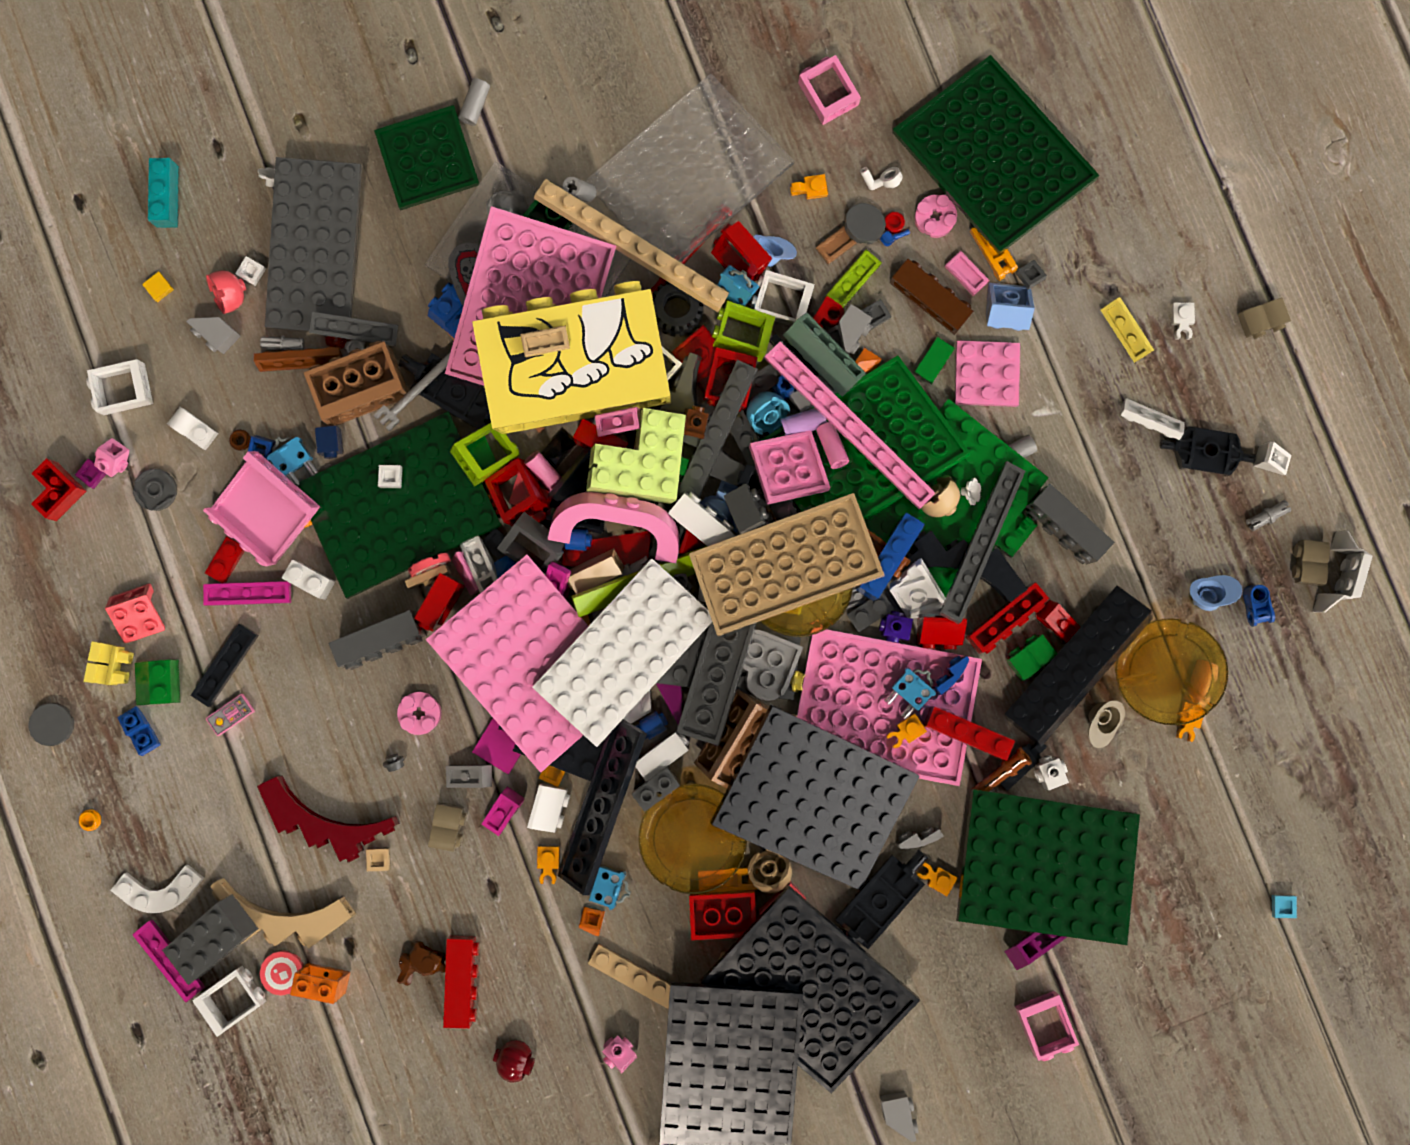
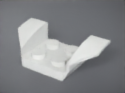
M1347 530L1335 532L1330 549L1346 554V559L1342 561L1340 567L1342 571L1340 579L1335 584L1336 593L1317 594L1313 608L1314 613H1325L1340 600L1359 598L1362 595L1373 556L1364 549L1359 548Z

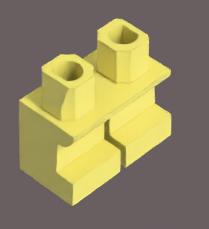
M92 641L88 661L107 663L109 665L87 663L83 682L105 685L127 684L130 675L129 672L120 671L121 664H131L134 653L124 650L125 647Z

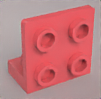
M150 583L111 596L108 599L105 610L124 643H129L165 630V626L151 601L154 590Z

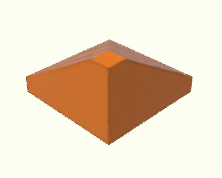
M864 348L855 362L868 374L877 368L882 359Z
M584 907L579 928L599 937L605 911Z

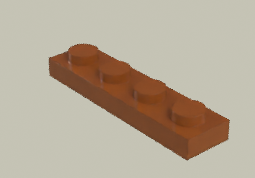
M326 347L324 349L307 348L296 351L284 350L282 352L265 351L254 353V362L260 372L306 369L317 364L322 366L329 363L330 359L338 356L342 358L343 355L339 347Z

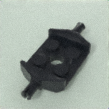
M1188 426L1184 429V434L1180 440L1177 439L1175 442L1161 440L1160 442L1162 444L1160 449L1174 451L1178 467L1182 470L1186 468L1224 474V476L1228 477L1236 470L1239 462L1254 463L1256 460L1253 459L1256 458V454H1248L1242 451L1240 439L1235 433ZM1207 445H1212L1215 448L1213 456L1206 453L1205 448Z

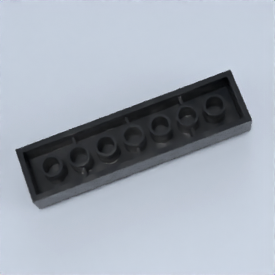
M1117 585L1005 713L1007 720L1042 747L1153 619L1152 610Z

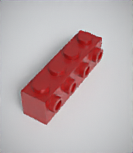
M1036 582L1030 583L1027 586V591L1013 601L1007 602L965 637L978 653L985 652L988 654L996 647V642L1000 639L1005 640L1013 633L1011 631L1017 625L1021 627L1029 620L1028 616L1033 612L1038 613L1046 606L1044 603L1050 598Z

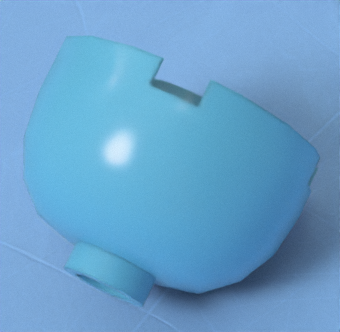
M761 392L750 400L747 406V419L751 427L758 434L763 435L762 433L765 432L771 434L782 427L780 419L785 418L788 411L790 413L788 403L777 393Z

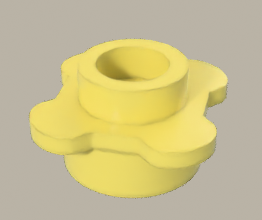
M795 671L791 678L790 684L793 692L803 691L802 685L806 674H802L801 671Z

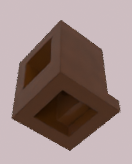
M692 405L691 409L685 408L684 435L704 439L709 416L708 413H704L705 408ZM694 418L700 420L699 425L695 426L693 424Z

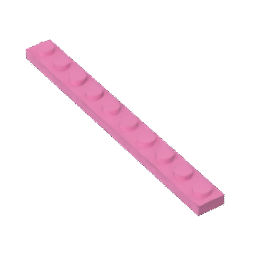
M781 342L765 356V359L919 510L935 494L910 467Z

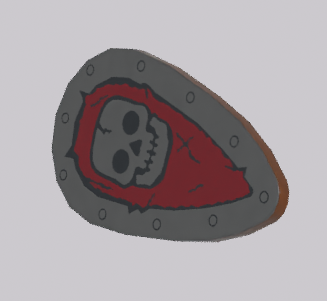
M466 242L458 245L452 250L448 260L451 280L463 306L480 245L476 243Z

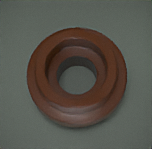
M242 429L235 430L229 438L232 448L238 451L246 450L251 440L250 434ZM240 437L244 438V442L242 444L238 443V439Z

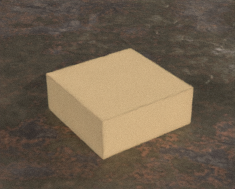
M389 848L366 850L367 872L390 870Z

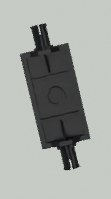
M431 353L426 362L419 363L407 354H404L402 356L404 361L400 359L398 365L414 374L415 381L410 388L411 390L442 359ZM446 368L418 394L478 430L488 425L491 421L485 387L445 374Z
M499 725L498 730L504 731L502 727ZM583 735L553 761L550 766L591 781L605 740L596 747ZM515 744L513 751L526 756Z
M918 849L906 864H902L891 854L835 918L845 929V934L854 942H860L865 948L869 949L925 885L916 876V872L929 858Z

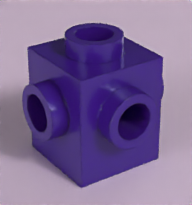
M891 611V615L887 614L885 619L881 618L879 631H882L881 636L887 637L886 641L899 643V639L908 641L910 639L913 619L904 617V613ZM893 624L897 625L896 631L893 629Z

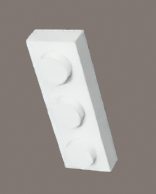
M1127 398L1124 400L1120 416H1123L1126 420L1135 421L1150 430L1159 431L1169 438L1180 440L1183 436L1185 422Z

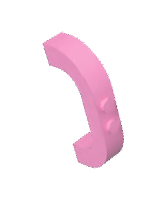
M584 492L564 500L553 514L548 540L569 544L572 529L578 522L585 519H599L647 529L657 540L655 560L676 563L679 550L678 527L668 512L653 503L638 500L634 497H621L612 493Z

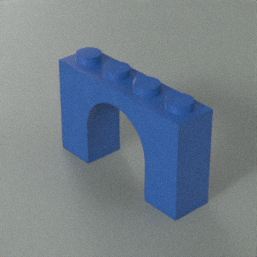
M908 513L900 517L889 535V540L878 556L885 576L861 584L855 590L872 601L879 599L925 524Z

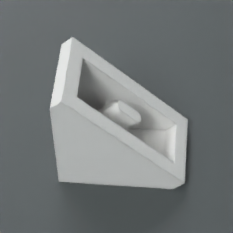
M1268 442L1259 446L1253 466L1286 475L1291 455L1275 442Z

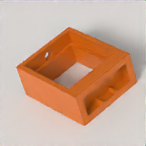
M308 963L295 972L290 995L334 1004L346 994L350 972ZM328 972L329 976H325L324 973Z

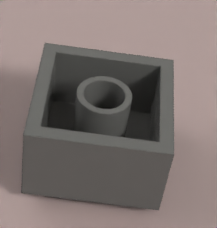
M744 484L724 495V499L740 534L776 522L772 513L768 512L765 507L767 506L763 494L759 495L755 488L752 489L747 484Z

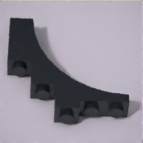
M922 531L912 544L916 552L914 553L910 550L905 555L911 562L903 568L901 573L921 558L927 568L941 567L958 570L968 548V543L965 539L961 541L955 539L946 546L948 548L946 551L932 531L928 533ZM992 549L980 579L994 588L1006 602H1011L1028 589L999 549ZM892 576L890 581L896 579V577Z

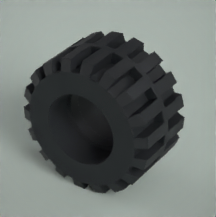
M665 281V285L660 284L658 290L653 292L652 299L658 329H662L664 334L668 332L673 337H675V334H679L681 337L686 332L688 334L692 333V329H696L699 326V322H701L703 317L702 302L668 281ZM680 298L689 304L690 309L685 316L673 318L666 314L664 310L666 303L671 299Z

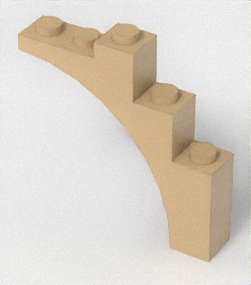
M224 878L210 886L213 890V896L218 901L233 894L259 928L244 942L263 930L266 941L275 947L297 932L300 943L309 949L356 915L345 897L314 911L281 913L264 909L246 900Z

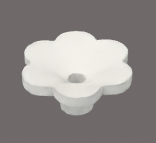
M270 167L258 169V176L266 179L265 185L274 187L275 169Z
M972 478L967 482L966 487L961 488V495L966 496L970 505H975L981 497V485L976 478Z

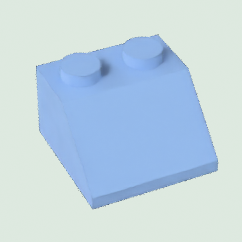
M989 283L986 305L987 326L996 329L1029 330L1035 309L1031 289L1028 290L1026 286Z

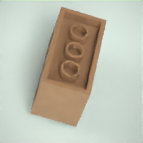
M381 341L369 344L368 348L363 350H352L348 356L342 358L340 356L334 357L329 360V363L322 366L321 364L309 367V371L304 372L321 420L329 426H337L380 409L383 405L389 406L397 403L409 392L393 350L385 342Z
M738 689L733 699L720 745L706 742L694 764L711 781L728 788L769 706Z

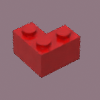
M46 458L31 473L46 488L31 505L46 519L58 521L87 492L56 461Z

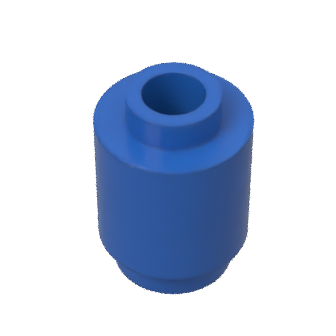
M572 529L569 544L565 543L563 547L566 550L586 551L587 547H591L592 534H588L587 529Z
M655 711L640 720L636 727L647 733L645 740L647 738L650 740L667 730L665 725L669 723L663 712L659 714Z

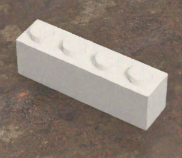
M685 491L668 512L671 517L707 546L738 536L733 531L734 526L725 519L723 522L716 517L718 513L709 506L705 508L699 503L701 499L692 492L688 494Z

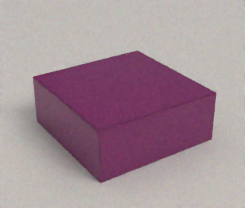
M87 459L75 476L90 488L95 489L106 473L95 467L93 460Z

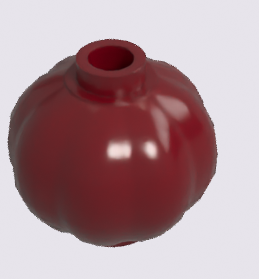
M511 1040L501 1049H496L493 1062H496L499 1076L507 1082L514 1083L523 1080L525 1075L530 1076L535 1058L531 1057L532 1051L525 1042Z

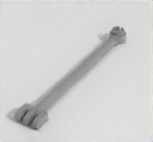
M450 353L390 410L383 405L374 414L376 419L380 418L383 414L385 415L380 421L382 425L386 424L389 420L391 421L386 427L388 431H391L400 422L396 415L447 367Z

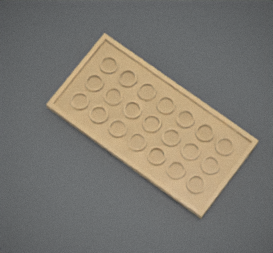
M854 493L689 553L717 636L885 576Z

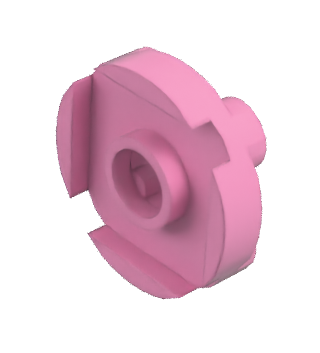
M930 195L925 197L916 208L914 216L916 227L921 233L930 235L932 238H940L947 235L957 221L955 205L946 195ZM934 211L940 213L939 221H936L935 218L931 219L930 216Z
M414 692L405 696L397 710V717L401 728L414 735L429 733L438 725L442 714L440 704L432 695L426 692ZM418 707H421V711H425V716H421V720L417 719V716L414 715V711H417Z

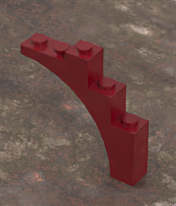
M283 775L257 786L278 833L285 831L286 834L298 830L299 825L308 847L316 845L317 849L328 844L329 839L339 862L346 859L349 863L359 858L358 853L364 850L361 842L363 845H366L376 840L375 835L382 832L383 836L395 831L394 826L400 824L396 816L368 824H348L326 818L302 803L292 792Z

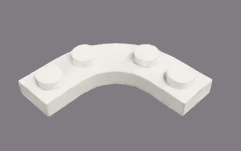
M185 865L166 888L154 890L144 886L126 872L110 891L136 910L146 913H160L171 910L186 901L204 877L189 865Z

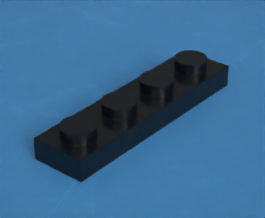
M238 624L190 696L205 706L211 707L259 635L244 625Z

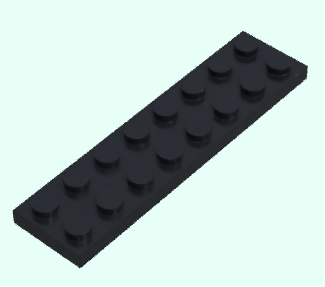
M624 719L605 739L557 875L582 895H590L647 735V733Z

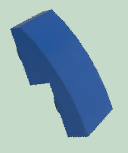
M958 655L949 661L950 666L946 669L951 676L948 677L947 674L936 681L938 685L933 687L938 695L946 692L960 678L970 660L967 656L961 658Z
M137 706L117 717L125 735L131 738L138 755L144 756L161 745L149 722Z

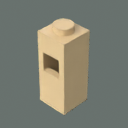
M613 548L570 569L571 574L567 584L571 590L578 594L622 575L624 565Z

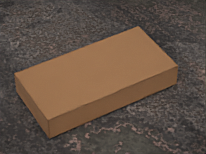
M843 226L816 246V250L829 265L856 245L857 242L848 236Z

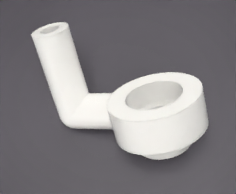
M867 167L860 170L870 190H875L881 186L895 188L903 178L898 167L888 168L876 180L873 179Z

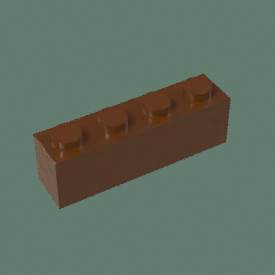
M907 259L892 277L890 284L955 335L974 312L971 309V305L965 300H959L952 289L943 287L938 283L939 280L933 274H927L923 271L922 266L918 262Z

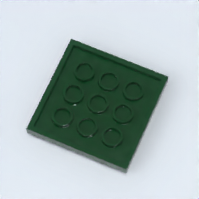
M454 105L374 130L400 211L480 185Z

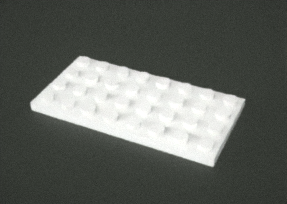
M651 559L532 688L589 741L598 747L712 623L709 610L657 562Z

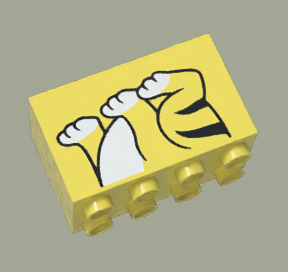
M630 281L615 285V295L598 298L596 289H586L571 293V303L556 306V304H553L552 297H543L527 301V311L513 314V312H509L507 305L482 309L483 319L472 321L492 429L501 434H508L595 418V415L632 407L643 409L671 404L651 289L641 290L640 281ZM566 326L570 349L525 358L520 334Z

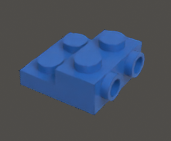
M449 282L442 290L443 295L439 299L434 297L428 304L429 311L427 316L455 338L463 305L457 296L454 285Z

